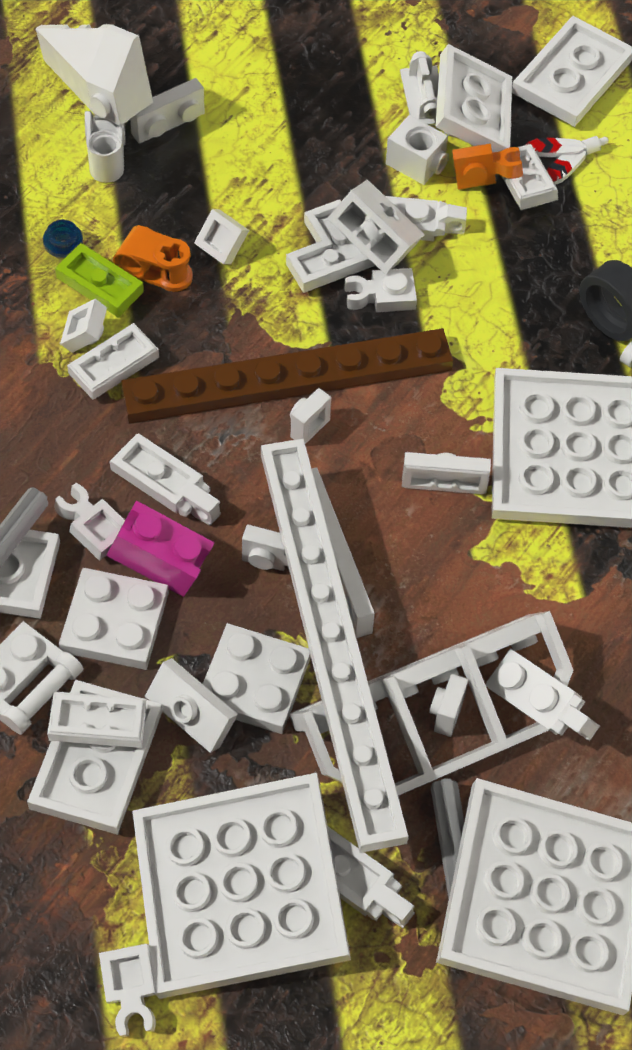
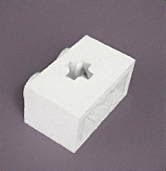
M368 180L352 189L327 218L384 274L399 264L425 235Z

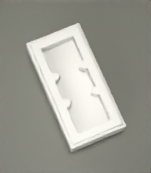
M528 144L518 147L520 160L522 161L523 176L514 179L503 177L520 210L558 200V189L532 145Z
M133 323L68 364V373L94 400L119 384L121 380L127 379L158 359L159 349Z
M405 452L402 487L486 494L491 459L460 457L452 453L435 455Z
M172 658L162 662L145 695L150 701L162 704V712L210 753L220 748L238 716L236 712Z
M54 692L47 733L49 741L142 748L147 701L144 698Z

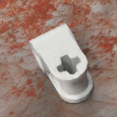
M85 111V136L90 174L99 182H114L124 172L125 123L120 126L107 119L93 115L91 111Z

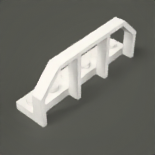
M550 611L528 614L368 681L375 710L378 709L376 701L385 697L389 698L418 771V774L395 783L397 795H401L549 731L536 721V723L505 736L478 667L497 660L499 657L496 651L511 645L513 651H517L537 643L536 634L542 632L556 668L554 678L568 686L573 668ZM462 666L466 678L469 679V686L492 742L431 767L404 698L418 693L416 684L428 679H432L435 685L449 680L451 674L458 676L457 667ZM322 700L290 713L289 716L295 731H305L321 774L342 783L340 771L333 767L321 733L329 730Z

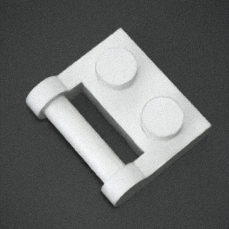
M24 621L0 644V721L20 735L31 725L30 719L53 696L54 692H57L68 679L75 680L83 671V666L73 655L60 650ZM48 664L54 667L17 707L9 705Z

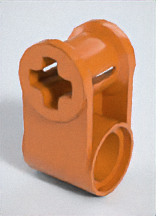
M134 226L113 257V263L137 279L161 287L166 291H182L193 280L192 269L187 264L191 257L190 248L187 243L181 239L157 233L145 226Z

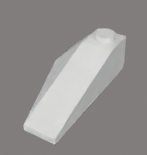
M90 24L81 25L78 28H70L68 25H40L36 28L44 61L95 115L121 126L153 103L139 35L112 24H103L99 28H91Z

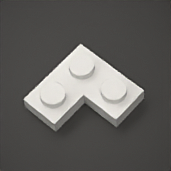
M340 199L304 212V223L316 243L286 254V265L303 293L375 266L366 255L327 219L341 203Z

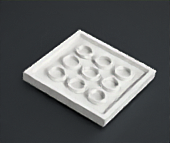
M496 368L494 375L492 519L632 528V376Z
M317 773L132 811L155 994L159 999L351 960L322 792Z
M476 778L471 787L436 963L619 1015L626 1014L630 1009L632 995V823Z

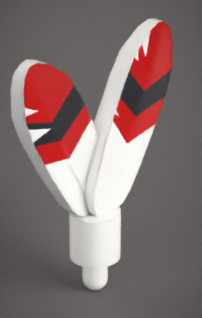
M597 136L582 141L566 138H537L527 142L526 145L531 144L540 157H559L547 169L549 176L556 185L566 180L580 166L586 155L600 151L601 146L607 144L609 139L607 137L598 138Z

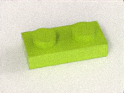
M82 243L55 267L57 279L88 299L98 300L107 307V311L118 318L144 292L141 280Z

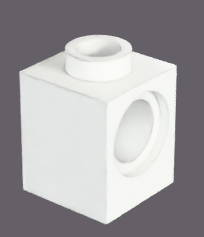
M408 115L388 138L386 165L425 185L434 173L440 174L447 164L449 154L446 153L448 135Z

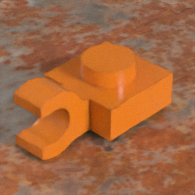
M490 143L452 150L458 190L496 184L495 174L509 179L523 176L522 161L520 160L518 147H510L502 151L492 152Z

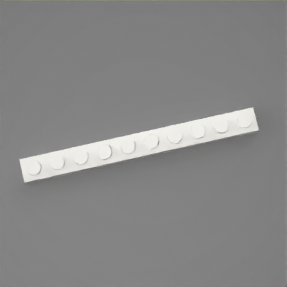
M304 438L261 445V458L359 851L363 853L407 844L408 833Z

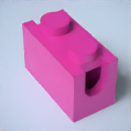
M136 500L106 556L157 583L167 584L169 590L184 597L196 580L201 570L200 567L211 551L214 542Z

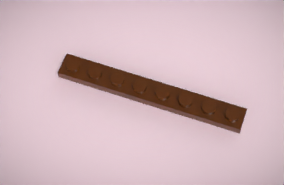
M441 328L121 380L128 422L136 423L312 394L318 388L322 391H330L451 371L453 359L444 329Z

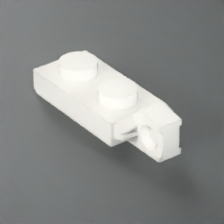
M385 196L425 234L421 240L434 241L435 236H444L445 233L463 235L465 233L467 207L451 205L436 200Z
M139 433L110 461V468L113 472L176 514L178 512L180 515L187 517L191 512L195 518L209 526L221 515L219 509L220 501L209 494L210 487L203 482V475Z
M512 649L507 652L485 684L490 690L555 735L560 734L562 736L566 729L570 727L590 741L600 725L580 712L585 703L582 696Z
M328 827L340 898L364 916L368 915L377 921L381 914H383L389 920L404 928L414 915V905L397 894L402 885L394 879V873L366 853H360L359 848Z

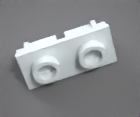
M419 51L413 54L409 68L400 69L409 115L430 126H436L439 73L437 65L432 66L431 57L425 52Z

